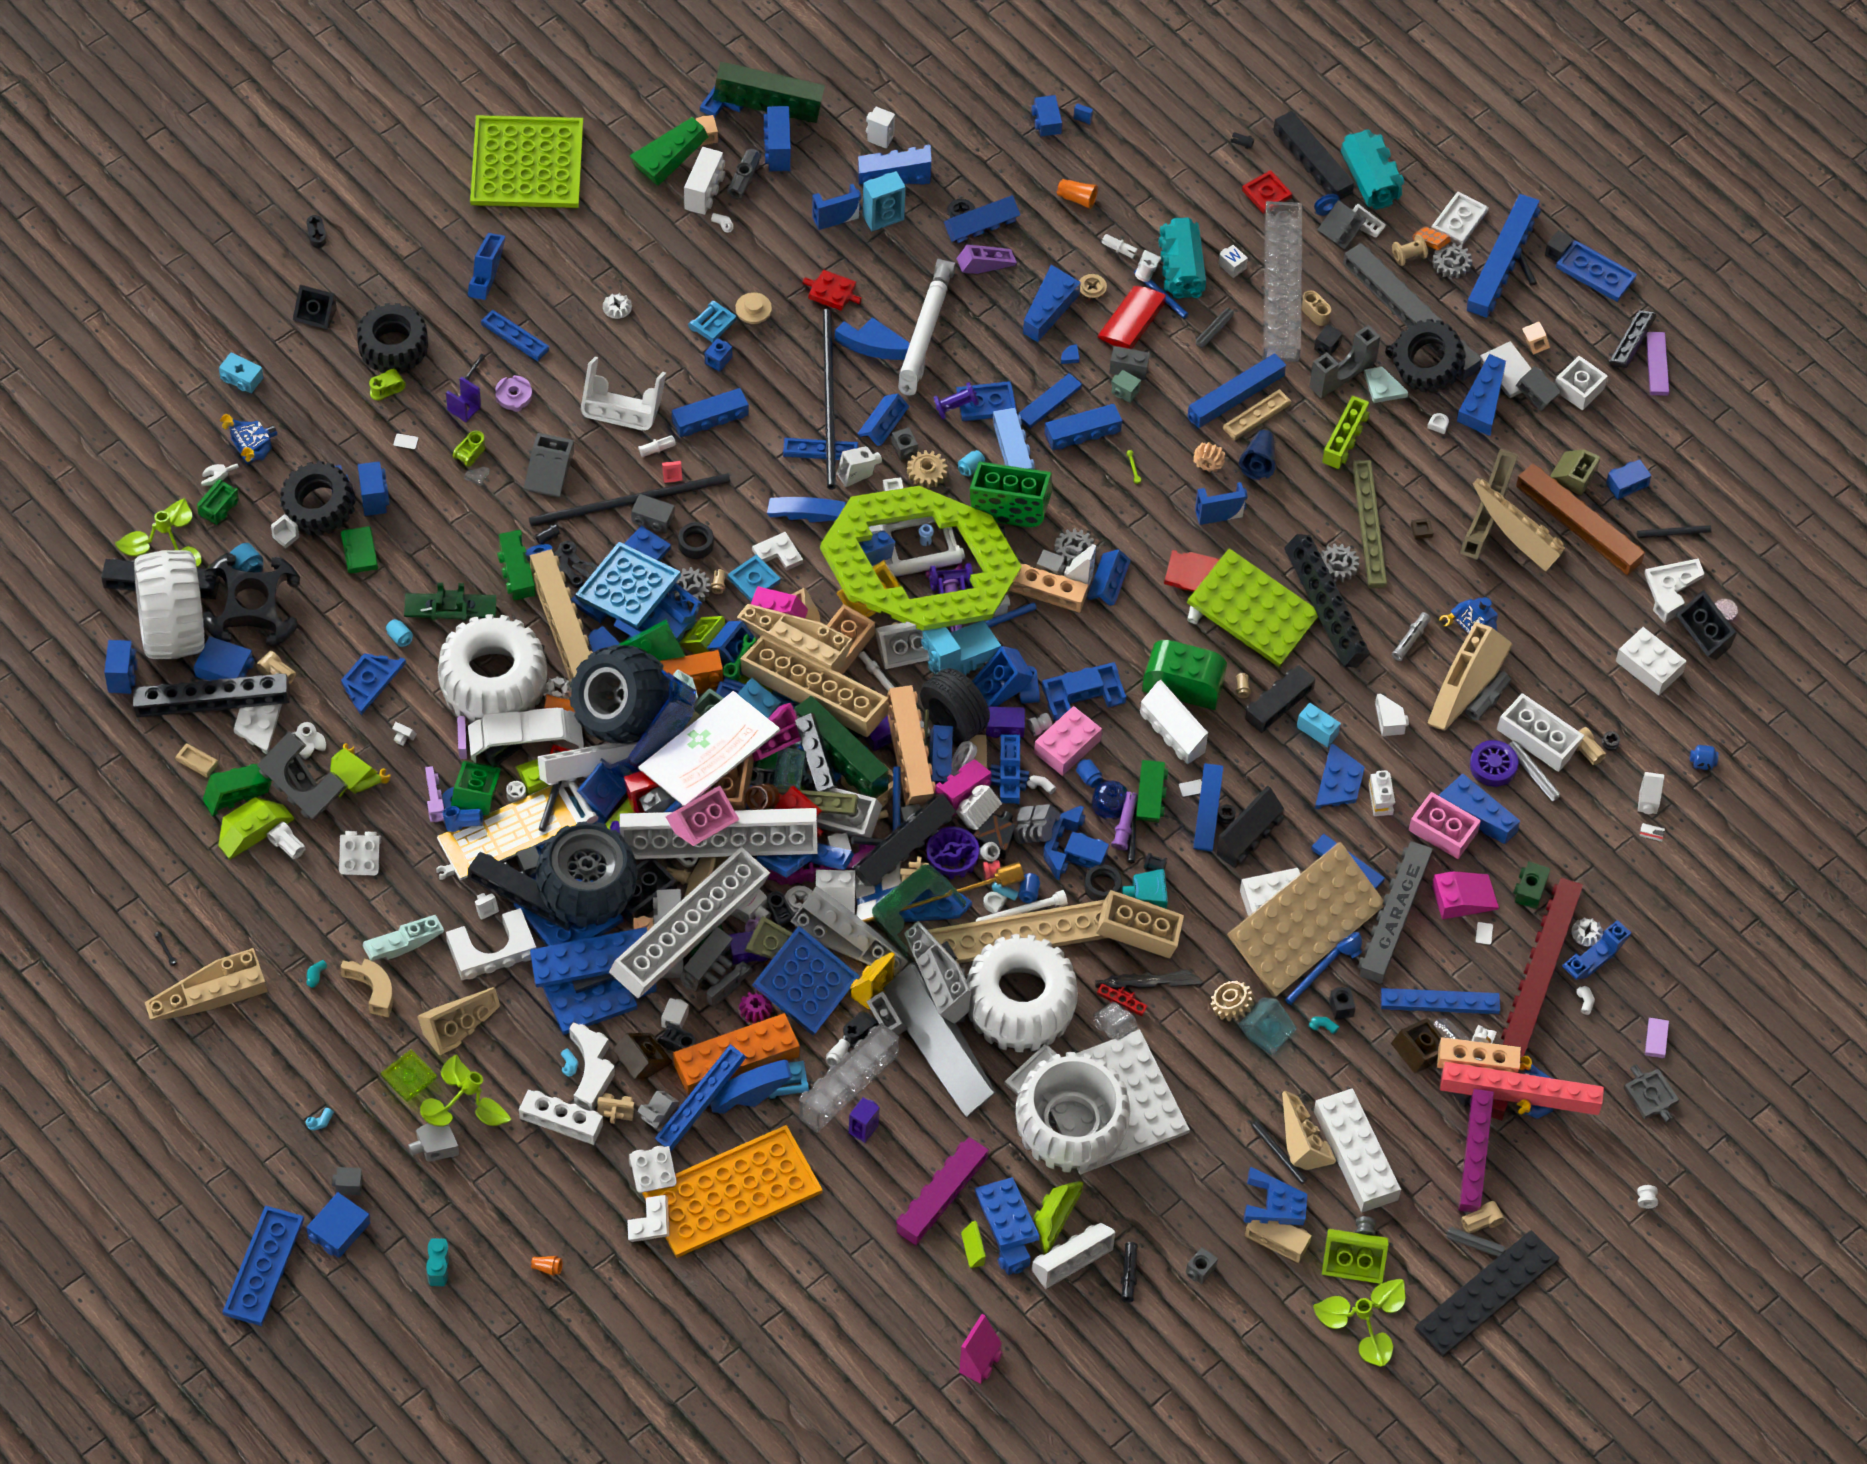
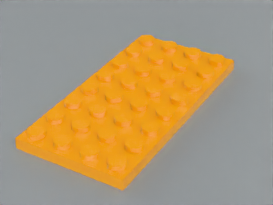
M785 1125L676 1173V1185L673 1187L643 1192L642 1195L645 1200L649 1197L662 1195L668 1197L669 1236L665 1238L674 1255L678 1258L820 1195L823 1190L788 1126Z

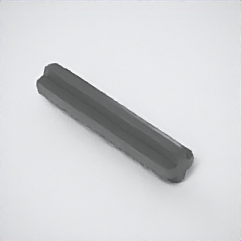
M1226 308L1196 339V345L1203 348L1234 316V311Z
M1450 1227L1446 1237L1448 1239L1499 1257L1505 1252V1246Z

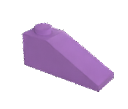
M966 245L956 258L963 273L973 274L1010 267L1017 263L1011 249Z

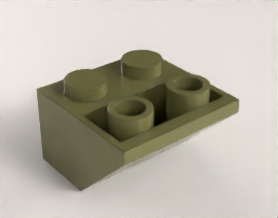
M1585 449L1564 452L1550 477L1556 479L1562 487L1582 496L1598 470L1601 457Z

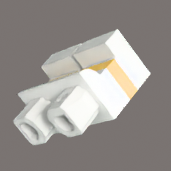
M1387 770L1377 771L1376 774H1371L1368 785L1374 816L1393 815L1395 798L1390 773Z

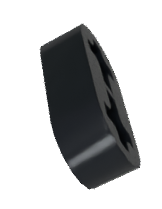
M312 215L306 220L311 245L320 248L326 244L324 224L320 216Z

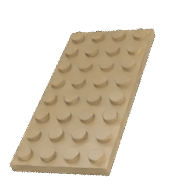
M1339 842L1227 935L1270 994L1276 997L1333 950L1337 943L1352 934L1385 906L1383 905L1384 900L1343 844Z

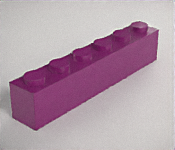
M1474 1089L1471 1096L1458 1211L1473 1213L1480 1210L1493 1091Z
M968 1137L965 1142L962 1141L958 1145L957 1152L953 1157L950 1155L947 1158L943 1169L936 1171L932 1178L933 1181L922 1188L919 1198L917 1200L913 1199L908 1207L909 1210L898 1217L896 1221L897 1233L914 1245L920 1242L988 1159L989 1150L972 1138Z

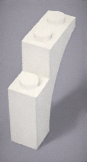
M573 1022L569 1028L570 1038L580 1049L585 1062L582 1081L574 1094V1104L591 1111L595 1109L598 1097H602L615 1076V1066L606 1059L602 1060L609 1048L608 1038L602 1033H595L589 1030L585 1025H578Z

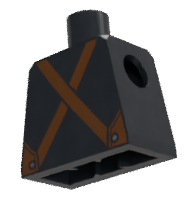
M1003 811L1000 817L992 814L973 835L978 842L979 848L988 842L997 844L1000 849L999 857L1004 860L1007 858L1014 838L1015 825L1011 823L1013 815L1010 812Z

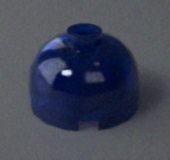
M1114 780L1099 784L1092 796V808L1095 813L1104 819L1106 817L1113 819L1121 818L1127 795L1126 792H1129L1126 786Z

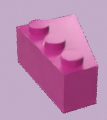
M757 586L751 605L805 618L808 612V608L796 595Z
M791 703L779 706L768 718L780 728V731L752 753L754 762L801 741L795 720L798 718Z
M975 759L959 769L960 773L956 776H948V781L943 785L940 782L936 784L935 794H943L956 811L959 808V804L973 794L972 790L975 787L991 785L992 772Z

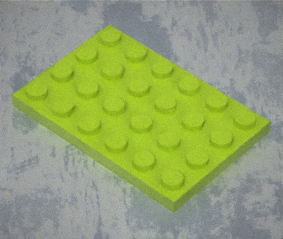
M1230 548L1187 601V604L1278 667L1282 665L1318 619V615L1312 605Z

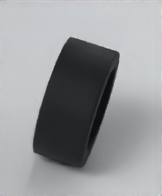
M699 522L683 526L678 536V545L682 554L691 559H701L708 556L714 546V535L710 527ZM700 534L707 538V543L701 547H691L685 543V539L690 535Z
M1105 864L1096 865L1087 872L1084 885L1085 892L1093 901L1105 900L1110 892H1102L1093 888L1092 880L1098 876H1106L1112 879L1115 883L1112 891L1120 893L1122 878L1114 867Z

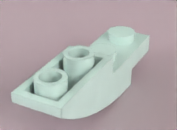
M432 915L401 925L398 931L364 941L363 948L370 961L383 957L389 960L424 945L443 933L444 929L437 916Z

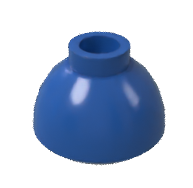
M1354 932L1337 943L1336 948L1345 955H1351L1352 958L1362 953L1360 933Z

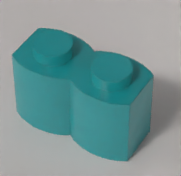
M431 1238L428 1243L429 1259L426 1265L428 1283L430 1286H445L448 1280V1243L446 1239Z

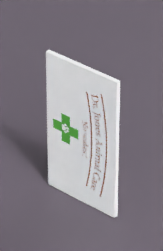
M732 691L642 763L639 769L685 806L698 798L776 735L780 728L736 692Z

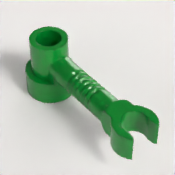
M748 634L744 636L743 648L735 663H728L723 668V674L728 679L740 680V658L757 641L756 637L753 638L752 642L748 643L750 636Z

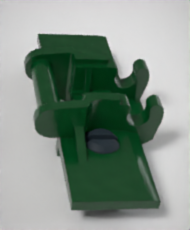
M437 583V594L405 593L404 617H430L432 620L462 619V621H466L467 618H485V615L493 614L494 618H496L497 595L465 594L464 583H458L457 590H445L443 583Z

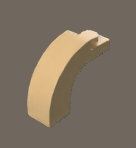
M364 959L362 965L354 961H343L341 964L342 977L364 982L373 990L369 1001L370 1013L389 1018L393 1006V993L387 973L378 964L368 959Z

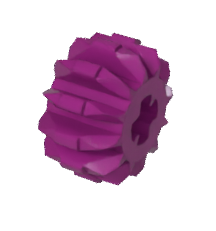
M758 991L754 995L748 992L747 997L743 996L741 998V1003L739 1004L741 1018L745 1017L746 1023L752 1020L753 1024L757 1023V1021L761 1022L764 1019H769L770 1013L773 1011L771 1001L763 994L759 995Z

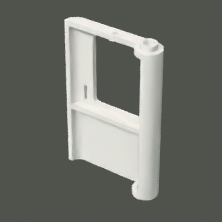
M931 516L870 526L869 529L871 532L885 530L892 538L891 531L935 522V520ZM952 527L942 528L949 549L946 552L899 560L894 546L892 558L885 560L894 576L899 577L928 571L930 566H935L937 569L961 564L962 559H965L963 548L956 544Z

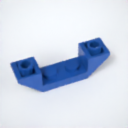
M1078 806L1062 813L1059 821L1054 822L1052 838L1046 841L1043 858L1054 877L1060 880L1062 873H1066L1068 868L1066 854L1057 852L1059 847L1058 838L1063 837L1065 829L1077 832L1079 825L1083 826L1086 815L1083 814V806Z
M1617 920L1603 932L1601 940L1581 956L1576 953L1562 967L1576 980L1588 978L1618 952L1630 937L1631 932Z

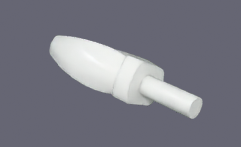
M224 464L212 465L206 468L202 476H214L202 481L201 485H214L218 479L223 481L228 476L229 471L239 468L238 464L225 468Z

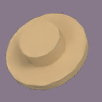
M759 293L742 295L735 305L736 314L739 319L749 324L764 322L770 317L772 312L769 299Z

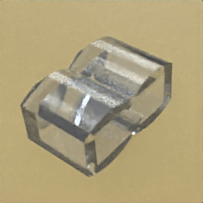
M1115 1002L1109 1003L1093 1014L1096 1028L1099 1031L1106 1032L1110 1038L1118 1041L1138 1028L1135 1017L1127 1010H1123Z

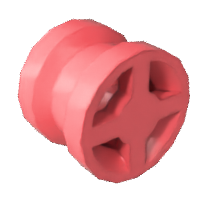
M995 860L993 863H982L985 881L994 878V874L997 873L996 869L1001 868L999 860Z

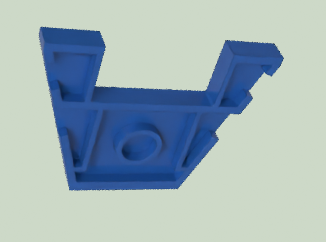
M1250 1167L1247 1184L1267 1189L1266 1209L1246 1205L1244 1222L1251 1223L1252 1220H1260V1223L1268 1224V1221H1279V1224L1304 1225L1307 1194Z

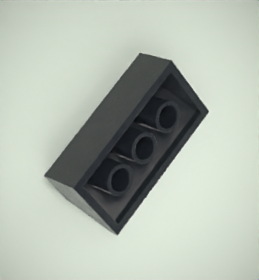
M1267 786L1219 836L1217 856L1234 869L1239 864H1243L1248 858V854L1251 851L1254 852L1259 847L1260 841L1263 838L1267 839L1275 826L1278 827L1284 820V807L1271 787Z

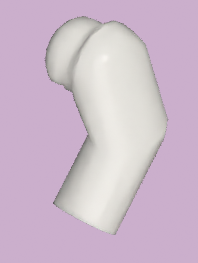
M712 214L711 222L719 223L724 232L729 233L733 230V223L728 216Z
M1033 775L1027 781V785L1031 789H1035L1039 785L1049 794L1054 793L1056 787L1045 777Z
M1579 987L1577 995L1580 998L1583 997L1584 1000L1581 1012L1585 1015H1590L1595 998L1589 987Z

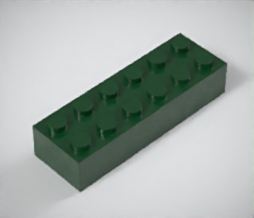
M720 61L713 100L767 112V107L789 106V118L817 123L825 85Z
M809 696L794 708L797 718L810 713L815 714L830 764L836 773H840L850 786H854L858 790L859 794L877 799L888 790L889 769L813 696Z

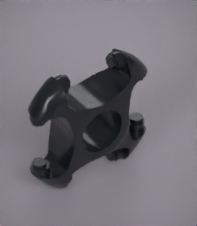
M226 553L220 556L205 570L204 578L207 582H214L218 579V576L223 578L227 591V603L224 612L219 617H215L211 612L203 613V625L214 638L230 642L231 633H228V630H224L225 628L253 626L274 632L267 635L266 645L276 647L287 640L297 630L298 622L293 617L288 618L284 622L279 620L275 607V596L280 583L283 581H287L290 587H299L300 576L297 571L282 557L271 558V567H274L275 571L256 573L240 571L231 568L232 564H235L236 555ZM245 589H255L264 594L267 602L258 609L249 610L240 606L235 597Z

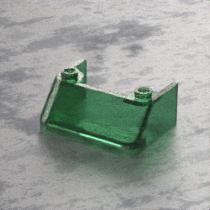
M928 864L918 868L876 903L872 909V916L905 956L909 954V949L897 936L904 928V919L898 912L927 888L937 896H943L949 892L962 908L966 906L965 899L947 878Z

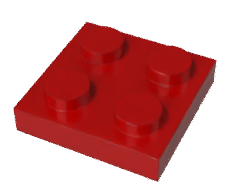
M1271 170L1242 186V191L1263 214L1292 198V192Z

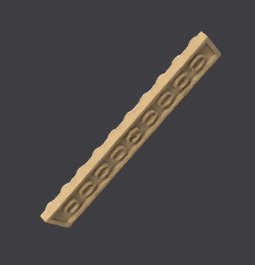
M1104 900L928 930L940 944L946 941L949 943L958 958L955 960L958 964L974 961L978 954L981 955L982 949L988 944L994 946L995 940L1001 937L1007 940L1014 934H1019V938H1027L1028 935H1034L1036 940L1042 941L1046 939L1051 942L1052 947L1108 938L1096 934Z

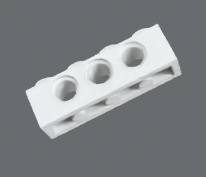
M528 1090L519 1108L520 1119L592 1145L595 1144L603 1126V1116L598 1112L582 1109L577 1104L565 1103L557 1097L545 1096L540 1091ZM542 1107L547 1108V1110L541 1111L539 1109ZM559 1114L566 1115L565 1117H558ZM580 1120L584 1121V1123L578 1124L576 1122Z

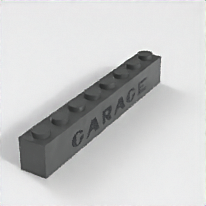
M1410 841L1408 848L1404 847L1401 855L1403 862H1398L1395 870L1397 877L1396 879L1392 878L1389 886L1391 890L1390 895L1386 894L1383 901L1385 908L1384 910L1380 909L1376 921H1379L1378 926H1373L1370 934L1373 937L1372 941H1367L1364 950L1367 954L1365 958L1361 957L1358 965V968L1361 969L1359 977L1382 984L1427 869L1433 848Z

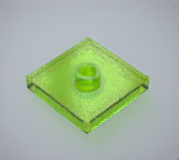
M412 1049L380 1073L381 1077L406 1102L437 1079V1075Z

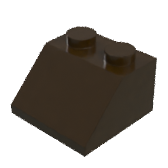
M1426 1018L1401 1029L1391 1042V1045L1411 1070L1417 1073L1428 1068L1438 1060V1047L1443 1036L1430 1020Z
M626 1033L613 1049L619 1061L626 1066L628 1073L634 1079H646L672 1063V1060L652 1033Z

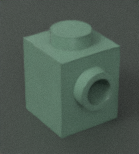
M1122 370L1111 381V393L1130 403L1140 391L1141 380Z

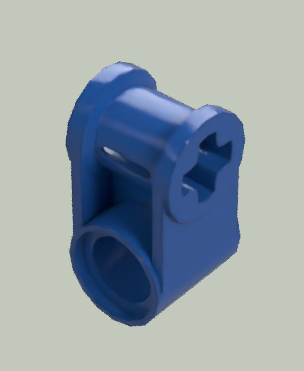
M1028 666L1034 677L1020 691L1021 704L1040 703L1037 670L1032 666Z

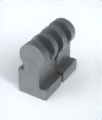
M1050 804L1037 805L1036 807H1021L1017 817L1018 827L1014 830L1015 841L1019 844L1049 841L1052 838L1054 822L1059 821L1061 814Z

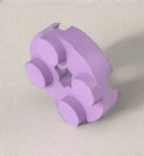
M513 376V378L509 379L505 377L496 385V401L506 409L519 412L532 399L531 385L527 379L521 376ZM510 391H517V394L511 395Z

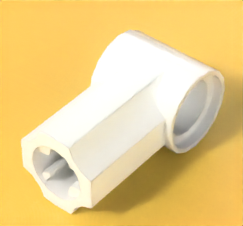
M285 822L279 823L267 833L270 842L276 847L280 846L292 859H298L306 850L305 846L293 835L292 830Z

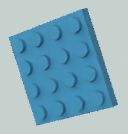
M618 542L575 596L577 600L638 629L679 580L681 572Z

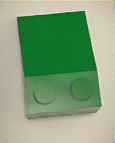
M463 761L453 789L451 806H456L459 810L481 809L483 815L489 816L501 768Z

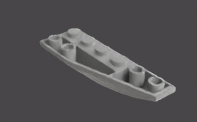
M818 886L814 888L790 921L797 927L803 928L822 945L870 966L875 960L893 952L895 954L894 976H897V973L909 961L868 924Z
M918 921L904 933L939 1015L955 1024L969 1012L971 991L959 964Z

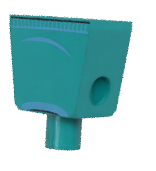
M1164 869L1135 874L1132 886H1122V894L1167 909L1168 900Z

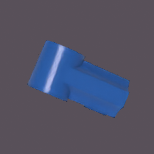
M449 806L442 812L446 829L450 832L459 831L462 827L483 825V812L481 809L459 810L456 806Z

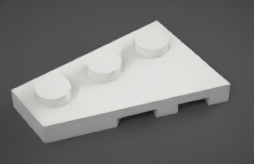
M1699 559L1645 569L1644 573L1655 601L1671 590L1677 593L1704 577V571Z

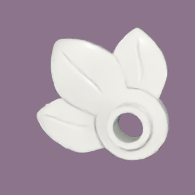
M301 723L294 733L307 745L299 753L306 760L310 757L314 748L319 751H325L326 741L322 734L316 732V728L312 723ZM308 728L310 732L308 734H304L303 730Z

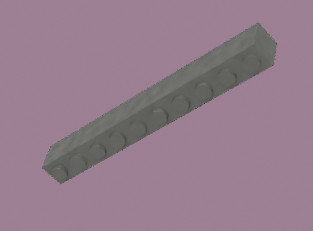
M1362 243L1344 254L1343 265L1406 326L1410 324L1414 326L1419 320L1426 322L1427 319H1433L1435 323L1436 320L1443 321ZM1461 340L1466 358L1464 359L1465 367L1460 368L1462 374L1459 378L1464 381L1479 371L1481 358L1468 347L1465 341ZM1437 343L1426 344L1441 360L1443 359L1446 351L1443 345Z

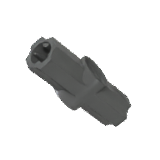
M747 150L741 163L736 167V173L727 190V194L734 199L742 198L747 186L752 182V176L761 159V154L757 150Z
M1498 671L1496 676L1466 708L1465 713H1467L1470 719L1479 721L1490 707L1495 706L1501 693L1511 682V678L1506 672Z

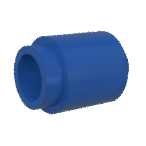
M1083 759L1077 764L1076 772L1087 786L1094 788L1103 781L1102 773L1091 759Z
M1027 873L1024 875L1025 880L1020 883L1018 897L1025 903H1031L1037 900L1040 881L1036 874Z

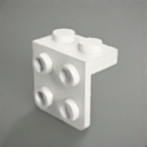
M345 831V835H340L339 872L346 875H377L379 872V844H381V836H377V832H365V835H357V831Z
M657 1146L647 1151L636 1150L629 1154V1164L632 1167L637 1192L643 1193L676 1185L669 1146Z

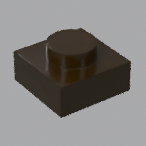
M1430 518L1411 520V528L1415 540L1433 537L1434 533Z

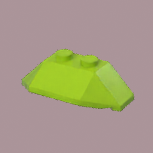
M254 797L223 817L218 844L219 848L231 860L266 838L267 833L279 823L285 822L288 824L294 820V817L283 804Z
M1077 1181L1053 1188L1050 1195H1045L1042 1201L1043 1208L1041 1211L1037 1210L1033 1218L1039 1233L1038 1241L1043 1255L1049 1253L1083 1192L1084 1182Z

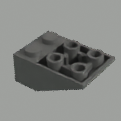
M537 433L524 490L560 498L574 455V440Z

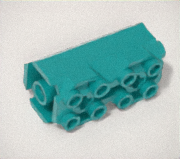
M1369 129L1355 134H1348L1342 143L1341 154L1367 206H1372L1375 210L1390 207L1393 204V199L1396 198L1398 200L1402 196L1404 178L1402 175H1399L1396 162L1388 161L1391 153L1384 144L1382 134H1373Z
M1189 217L1174 218L1169 225L1165 223L1163 226H1160V237L1158 239L1159 248H1162L1160 260L1164 263V266H1162V276L1166 279L1164 280V291H1169L1176 299L1199 298L1206 288L1199 223L1196 221L1193 223Z

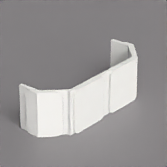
M563 708L489 714L468 726L471 760H473V763H476V756L491 746L564 739L578 745L579 749L584 748L582 727L574 717L575 712L566 711Z

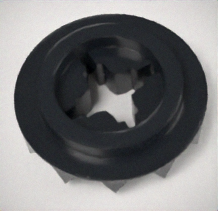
M956 199L948 205L947 215L953 218L961 215L959 208L964 213L976 208L969 200Z

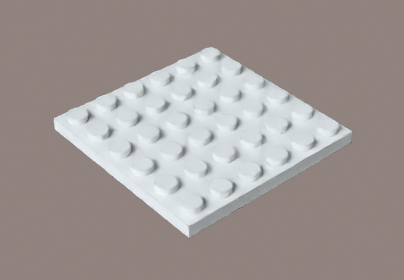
M1140 1029L1075 1053V1056L1083 1057L1084 1053L1092 1055V1060L1098 1062L1099 1059L1105 1061L1109 1070L1114 1068L1119 1074V1081H1124L1130 1102L1129 1127L1120 1147L1117 1148L1115 1154L1110 1159L1105 1158L1102 1165L1096 1168L1090 1165L1087 1171L1079 1172L1080 1175L1189 1133L1190 1129ZM1065 1101L1055 1105L1050 1111L1051 1117L1056 1122V1127L1062 1135L1082 1137L1088 1135L1094 1128V1116L1090 1109L1082 1103Z

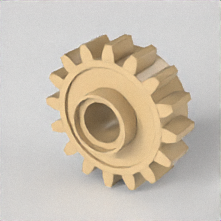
M924 450V454L917 452V457L911 456V461H908L907 474H909V480L914 481V485L917 484L918 486L930 489L934 486L937 487L939 483H943L944 478L947 477L948 465H946L945 459H941V454L935 456L934 451L928 454L927 450Z
M1229 981L1224 983L1214 991V996H1211L1213 1001L1211 1006L1215 1015H1219L1221 1020L1226 1017L1230 1021L1234 1017L1237 1021L1238 1016L1245 1017L1246 1011L1251 1012L1249 1006H1254L1253 1000L1255 997L1250 986H1246L1244 982Z

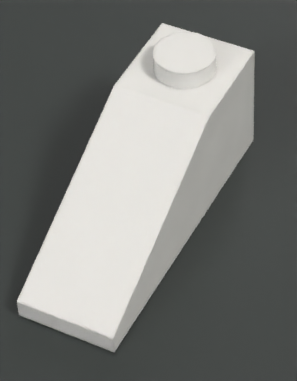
M1091 545L1074 558L1070 567H1066L1064 576L1074 581H1081L1087 584L1089 588L1094 572L1096 545Z

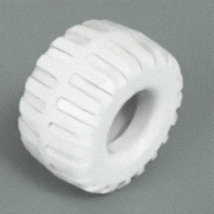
M161 550L138 556L134 562L139 623L145 655L151 659H177L202 652L205 643L199 579L194 555L187 550Z
M488 614L483 619L473 617L468 624H459L456 627V633L451 632L447 636L446 643L442 645L440 651L438 679L448 707L454 710L457 716H465L468 719V723L472 724L489 714L535 710V705L541 702L543 691L546 687L547 662L542 644L536 638L533 630L529 627L525 628L524 623L517 619L514 622L510 621L509 616L501 615V618H494L493 614ZM487 654H503L513 657L515 660L513 667L506 674L492 678L478 675L472 670L469 662Z
M1014 934L1007 940L1004 937L995 940L994 946L988 944L982 949L981 955L978 954L975 957L966 980L971 991L968 1012L970 1021L973 1022L974 1028L979 1034L984 1033V1039L990 1044L996 1042L998 1047L1003 1050H1007V1047L1015 1048V1052H1023L1025 1048L1036 1051L1040 1049L1042 1044L1051 1045L1056 1037H1061L1066 1031L1077 1005V981L1071 961L1068 958H1064V952L1059 947L1054 949L1050 941L1046 939L1042 941L1036 940L1034 935H1028L1027 938H1019V934ZM1015 972L1029 973L1042 978L1045 982V989L1037 999L1029 1002H1017L1009 999L1002 993L999 981L1001 976Z
M1067 1052L1065 1057H1060L1059 1054L1050 1057L1049 1062L1043 1060L1038 1063L1035 1070H1031L1028 1073L1016 1101L1017 1130L1019 1136L1022 1137L1026 1150L1032 1149V1156L1037 1161L1043 1159L1046 1161V1166L1052 1169L1055 1166L1062 1167L1063 1172H1071L1072 1168H1078L1079 1172L1087 1171L1090 1165L1096 1168L1103 1164L1105 1158L1110 1159L1115 1154L1117 1148L1120 1147L1130 1122V1102L1124 1081H1119L1117 1071L1114 1068L1109 1070L1105 1061L1099 1059L1098 1062L1092 1060V1055L1084 1053L1083 1057L1075 1056V1052ZM1075 1101L1082 1103L1090 1109L1095 1119V1125L1086 1136H1065L1053 1131L1049 1124V1112L1059 1103Z

